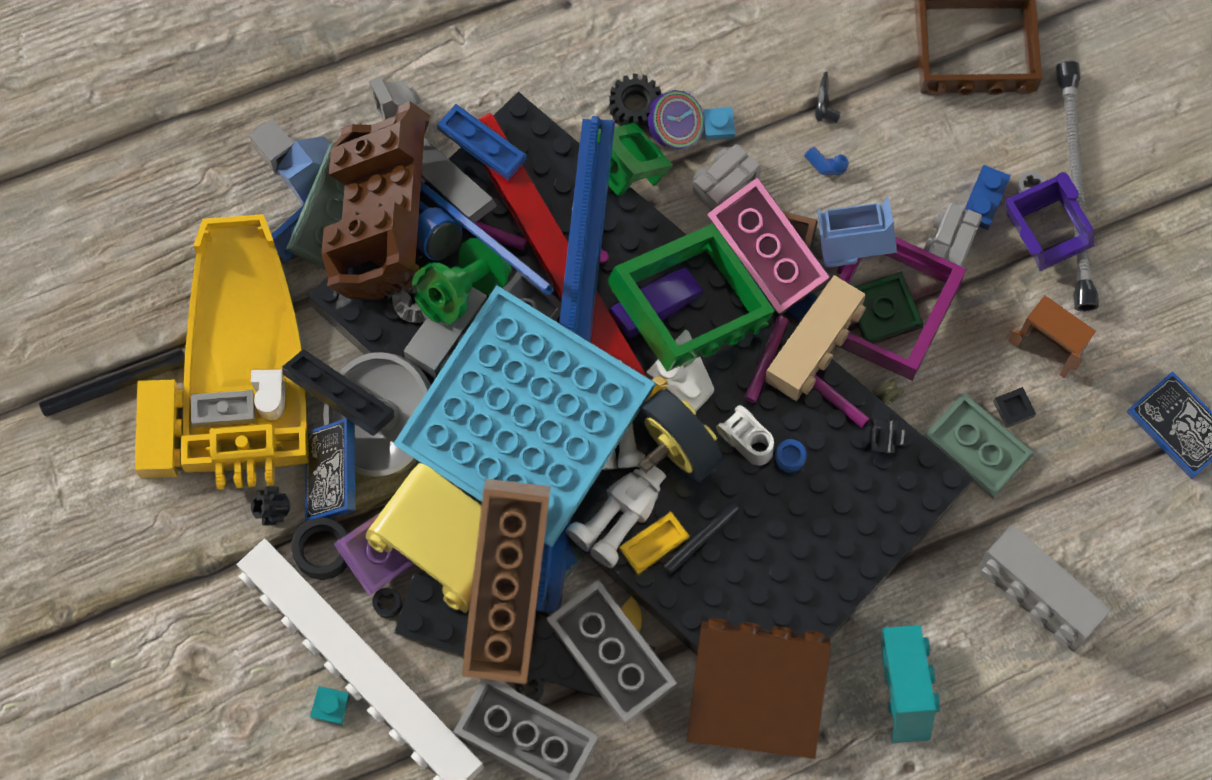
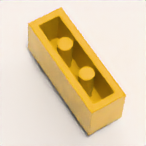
M175 380L138 381L135 471L140 478L178 477V467H182L179 437L183 436V419H180V408H183L184 390H180Z

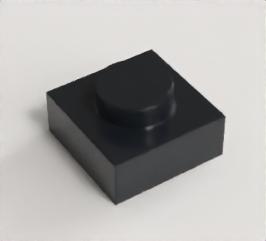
M1023 387L998 396L993 401L1006 429L1032 419L1036 415Z

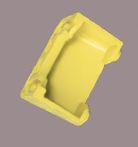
M418 464L366 532L365 538L368 539L370 546L378 552H391L395 548L443 585V599L451 608L455 610L460 609L465 614L470 609L481 505L432 468L424 464Z

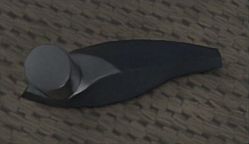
M824 72L819 87L815 117L818 122H821L824 118L837 123L841 112L828 108L829 77L828 72Z

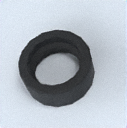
M325 517L310 519L300 525L293 535L291 543L292 557L301 572L310 578L318 580L335 578L344 572L348 566L341 554L339 553L337 559L327 566H316L306 559L304 545L309 536L319 531L331 532L338 540L348 533L343 525L334 519Z

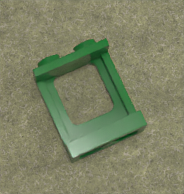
M636 123L615 127L608 183L610 188L617 195H621L627 191L634 181L645 178L653 186H656L673 164ZM601 130L598 131V140H597V143H598V144H599V142H600V133H601Z

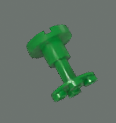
M470 238L462 244L459 251V264L461 268L453 267L450 269L448 266L440 263H429L415 273L412 280V288L416 286L418 293L414 295V298L421 311L430 320L436 323L444 321L446 322L444 325H450L465 314L468 307L467 295L471 292L472 287L485 295H490L496 285L503 289L508 282V275L512 272L511 265L478 238Z

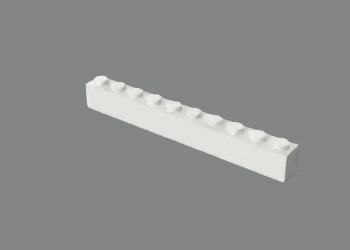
M263 539L237 563L242 572L238 577L250 590L256 586L263 595L259 599L271 612L277 608L284 615L281 622L293 634L299 631L306 638L302 644L314 656L320 653L327 660L324 667L336 679L341 675L349 683L345 689L357 701L363 698L371 706L367 709V712L379 724L385 721L392 728L389 735L401 747L407 744L414 751L411 758L423 770L429 767L436 774L433 780H473L484 769L482 762L266 539Z

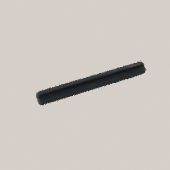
M181 348L41 399L39 401L41 412L44 416L48 417L136 384L138 381H144L184 366L185 353Z

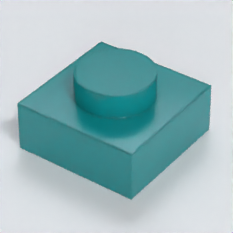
M318 686L310 718L343 726L350 693Z

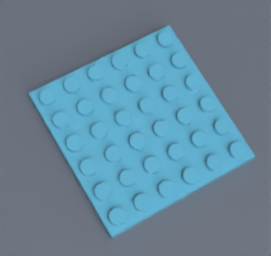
M496 285L393 445L422 464L432 468L438 474L480 501L483 498L486 479L550 486L544 542L553 547L656 384Z

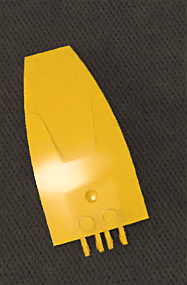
M264 214L202 219L193 245L196 256L185 348L181 466L185 473L216 472L218 490L225 489V471L234 470V484L236 488H243L244 469H247L248 487H255L257 482L256 468H266L265 481L268 486H274L275 467L309 463L307 391L285 376V409L280 418L272 421L265 420L260 416L255 406V423L194 428L191 423V395L253 390L254 394H256L257 392H255L251 384V370H282V366L302 350L293 302Z

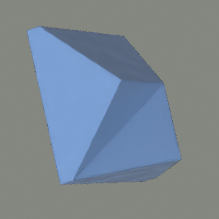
M324 136L296 140L276 168L277 173L302 205L307 200L330 145Z

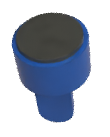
M420 200L416 248L431 260L445 259L458 248L462 239V227L443 209L437 207L429 208Z

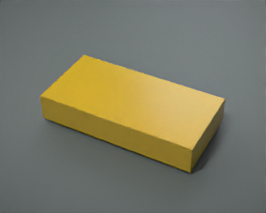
M669 512L621 545L619 550L637 575H639L688 541L690 536L674 514Z

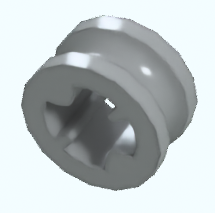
M1036 171L1023 173L1016 187L1017 193L1019 194L1030 188L1025 187L1027 181H1030L1032 185H1038L1045 182L1044 177Z

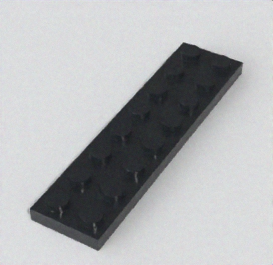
M414 573L394 632L395 635L464 656L469 610L465 614L460 609L455 610L451 608L443 599V585L436 579ZM535 612L528 673L536 674L543 681L604 699L548 625L547 618L551 615ZM649 645L652 651L655 652L656 647Z

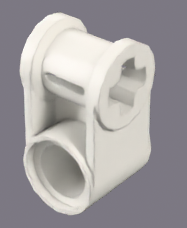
M738 405L735 408L736 413L724 424L719 423L716 429L722 438L735 447L750 463L759 466L765 465L773 456V436L745 407ZM760 442L764 443L768 448L763 452H757L751 446Z

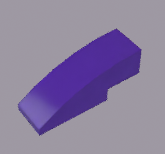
M686 268L668 274L640 289L661 321L704 292ZM620 302L611 307L612 318L629 340L640 333Z

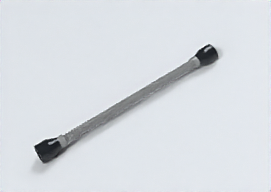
M1064 61L1056 65V77L1065 100L1070 179L1079 192V196L1075 200L1085 214L1076 106L1077 88L1081 78L1080 65L1076 61ZM1075 228L1074 231H1075V237H1076V236H1078V235H1080V234L1078 233L1077 229ZM1087 249L1076 255L1078 274L1076 275L1077 284L1073 298L1074 309L1077 311H1092L1099 307L1098 292L1092 282Z

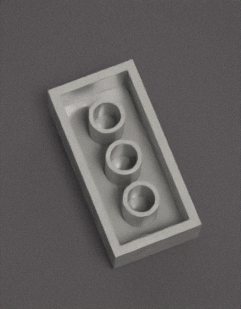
M1011 525L992 545L977 566L981 569V575L989 583H997L1006 591L1004 593L1005 596L1017 606L1021 604L1030 612L1029 617L1041 627L1046 626L1052 631L1054 639L1064 648L1070 647L1074 651L1111 611L1014 525Z
M599 580L547 618L550 628L625 727L676 689L677 682Z
M482 679L453 731L460 741L532 780H579L599 743V736L500 682L489 679Z

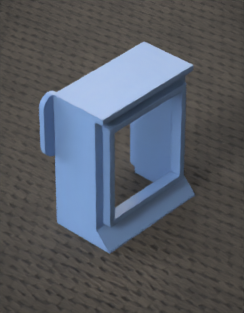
M889 196L881 205L873 203L829 209L821 213L820 209H817L825 267L855 264L858 261L857 258L897 253Z

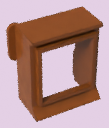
M1044 295L1027 317L1021 331L1013 330L1009 342L1013 346L1019 347L1034 328L1070 354L1059 374L1065 378L1071 369L1076 370L1083 360L1081 357L1083 351L1096 333V330Z

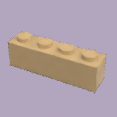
M834 275L767 369L765 382L795 401L798 400L802 393L807 395L816 382L814 375L819 368L824 371L833 357L831 351L835 345L840 347L845 342L850 332L847 328L851 322L857 323L866 310V307L863 306L865 293Z

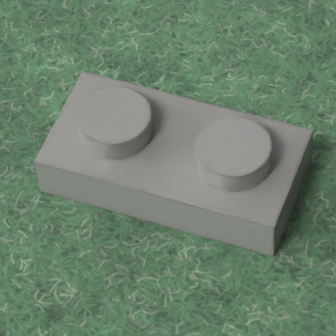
M253 390L191 395V423L194 428L255 423V394Z

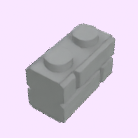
M735 144L731 149H722L716 155L713 165L708 169L705 166L702 167L693 177V193L711 211L754 179L760 177V165L751 156H748L738 144Z
M953 203L948 204L946 212L939 211L933 225L934 228L938 229L935 238L928 237L924 250L963 267L983 216L974 211L965 210L963 207Z

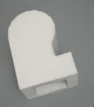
M251 370V384L255 392H257L254 397V403L260 416L270 421L280 418L284 413L286 378L282 370Z

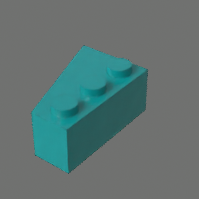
M921 625L885 627L882 631L881 651L885 683L888 684L890 702L887 703L888 713H892L894 721L893 732H891L892 743L930 741L935 713L940 712L939 694L933 693L932 684H935L934 666L928 665L927 656H930L929 638L923 637Z

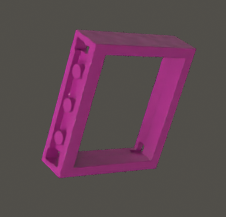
M895 237L897 253L883 255L941 280L946 284L908 360L849 333L840 348L913 381L963 281L966 268ZM863 257L857 258L858 261L855 264L839 266L837 273L840 274L839 278L849 284Z

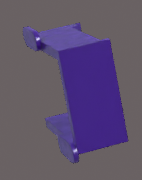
M1061 172L1057 176L1005 200L1007 216L1010 217L1022 241L1035 259L1039 271L1094 247V229L1075 200L1078 198L1079 192L1069 175L1065 172ZM1059 201L1080 235L1043 252L1023 217Z

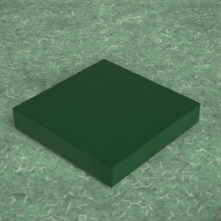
M902 271L854 286L865 293L863 306L866 307V310L857 322L864 340L875 344L923 328V321Z

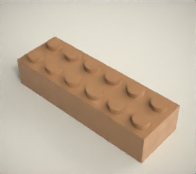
M486 479L462 670V676L527 683L550 486Z

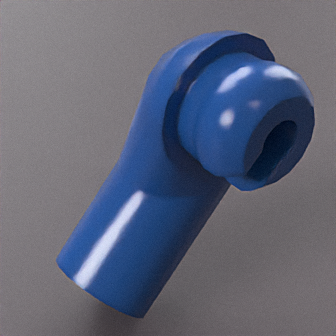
M815 146L810 148L804 155L821 175L840 176L846 172L849 166V160L846 156L839 154L834 158H825Z

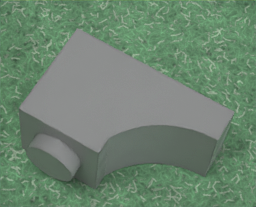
M378 76L369 81L375 108L382 121L395 116L399 105L409 101L416 106L421 103L415 88H409L404 79L398 82H385Z

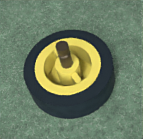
M662 389L640 407L638 413L645 430L658 446L641 460L638 466L644 473H647L654 465L667 456L684 474L700 482L723 462L722 453L715 442L717 438L708 426L703 425L695 416V410L687 401L683 400L681 402L674 395Z

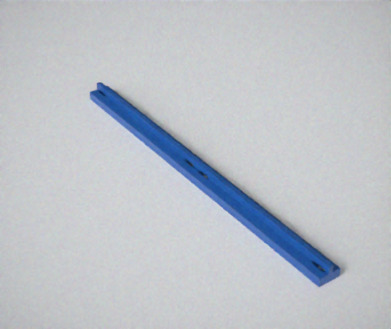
M592 116V119L582 120L559 321L560 325L590 343L615 129L613 120H601L599 116ZM601 129L600 142L598 144V131ZM571 519L553 547L544 542L535 612L555 613L561 608L569 542L566 529L570 526ZM547 586H550L548 605H545Z

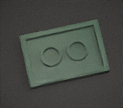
M965 393L923 435L973 478L972 482L992 499L1034 454L1031 449Z

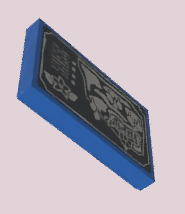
M1172 371L1129 408L1127 413L1193 479L1212 462V411Z
M346 418L308 431L309 463L305 464V522L319 517L333 518L356 510L355 424Z

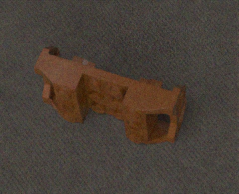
M411 101L399 105L395 116L373 125L351 124L341 128V136L331 148L329 175L345 185L342 221L324 227L321 255L328 276L327 286L348 299L379 300L384 298L385 295L389 296L392 289L396 292H401L402 288L405 290L412 289L413 277L419 271V266L415 264L421 174L424 135L429 124L430 115ZM368 261H372L381 267L361 275H348V268Z

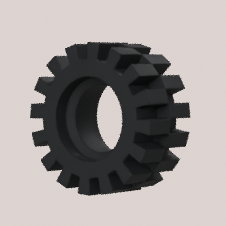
M633 74V79L630 80L628 75L623 76V82L618 79L615 82V88H611L609 95V111L615 123L619 121V126L636 123L642 131L644 125L649 129L648 116L652 109L650 107L652 102L661 95L660 87H656V82L653 79L648 82V76L643 75L642 79H638V74ZM630 95H641L646 99L647 105L643 110L631 111L626 108L624 101Z

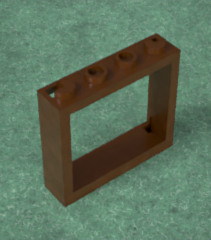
M915 0L920 93L939 96L945 93L971 95L975 92H987L990 95H999L1004 92H1017L1018 94L1025 95L1037 92L1042 80L1036 0ZM1022 8L1027 74L930 75L926 9Z

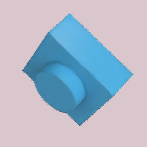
M732 107L703 109L706 141L735 138Z

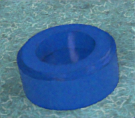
M793 439L782 441L775 451V462L785 472L792 473L800 470L807 458L804 445Z

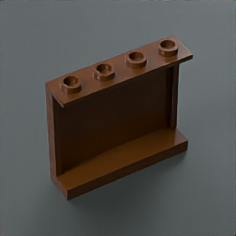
M709 618L708 622L702 621L686 742L815 759L831 649L830 638H824L825 634L817 631H806L805 635L794 634L792 629L779 626L773 627V631L760 629V625L750 622H742L741 626L728 625L727 620L720 618Z

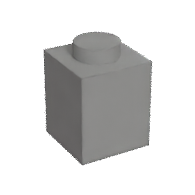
M274 119L267 123L259 124L249 135L253 148L275 173L276 168L294 143Z

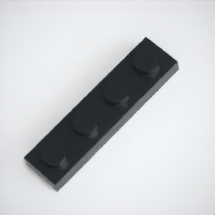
M304 349L282 366L284 376L372 436L377 434L395 418L392 408Z

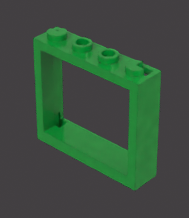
M714 223L615 266L607 281L608 286L666 372L683 366L686 368L702 355L705 358L710 357L721 346L726 344L733 346L751 332L754 335L758 334L762 328L769 325L768 320L775 311ZM707 251L749 313L678 346L635 282Z

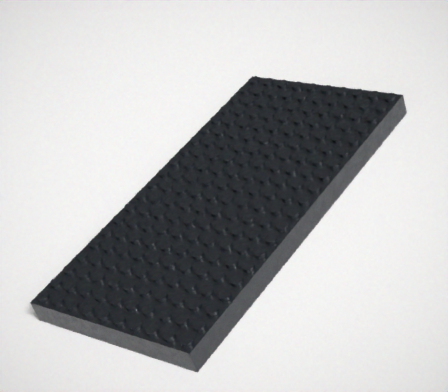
M518 91L493 116L509 143L527 155V160L523 163V167L566 240L569 242L580 143ZM460 147L449 160L493 198L497 205L478 221L525 238L481 161ZM426 181L424 182L433 191H435ZM608 185L601 248L608 253L609 258L607 263L599 264L597 292L611 314V307L619 303V300L607 284L614 267L687 234L633 188L629 187L624 194L617 195ZM420 191V200L429 208H440ZM462 228V239L458 248L447 258L437 261L429 259L416 248L415 264L419 266V270L429 263H440L448 266L450 269L453 267L461 268L459 264V251L462 244L470 238L477 237L470 231ZM498 242L550 284L554 290L551 294L562 303L561 298L528 242L524 251ZM707 251L635 282L639 289L668 274L686 268L704 290L700 296L662 321L674 340L685 329L690 333L691 338L695 339L749 313ZM368 261L348 268V275H361L381 267L372 261ZM511 266L512 272L508 275V281L517 271L513 266ZM327 276L308 294L312 308L364 355L382 352L396 354L405 358V348L424 323L408 322L396 313L392 300L395 292L394 289H392L389 296L385 295L384 298L379 300L348 299L327 286ZM408 293L412 299L411 305L415 304V294ZM776 310L768 320L769 325L762 328L758 334L754 335L751 332L733 346L728 344L721 346L710 357L700 356L713 384L714 393L699 408L695 416L715 434L717 438L715 442L722 453L723 462L700 482L684 474L667 456L654 465L666 475V478L659 485L660 492L658 493L657 500L645 523L637 521L621 541L619 547L669 512L674 514L691 539L730 502L735 503L740 511L671 575L662 565L688 541L637 575L619 550V547L617 549L619 559L613 568H609L593 558L590 551L592 547L586 552L569 537V540L696 655L698 654L701 622H708L709 618L724 619L728 621V625L741 626L742 622L755 623L760 625V629L772 631L773 627L776 626L792 629V633L805 635L806 631H817L824 633V638H830L831 640L968 490L973 481L970 475L833 359H831L824 371L819 368L816 375L870 418L869 423L866 425L867 427L874 425V419L898 421L897 429L905 430L903 445H895V453L872 451V442L864 441L866 426L862 429L813 388L807 395L802 393L798 400L795 401L764 381L756 403L746 401L744 399L777 317L782 316ZM560 316L556 320L557 323L560 321ZM790 322L774 359L796 329ZM618 326L645 374H647V371L658 358L641 333H638L629 340ZM423 372L432 385L435 379ZM738 405L745 407L773 436V456L765 465L759 466L750 463L735 447L726 442L716 429L719 423L724 424L736 413L735 408ZM637 414L632 422L635 443L638 451L647 457L658 446L645 430ZM788 439L801 442L807 452L804 466L792 473L781 470L775 462L777 446L782 441ZM760 442L751 446L757 452H763L768 448L764 443ZM618 444L617 447H616V449H615V454H616V458H617V467H618V456H619V452H620V444ZM640 467L601 470L572 515L571 524L578 522L585 525L609 498L606 490L628 473H632L635 469L640 470ZM621 510L607 524L593 546L602 540L624 514Z

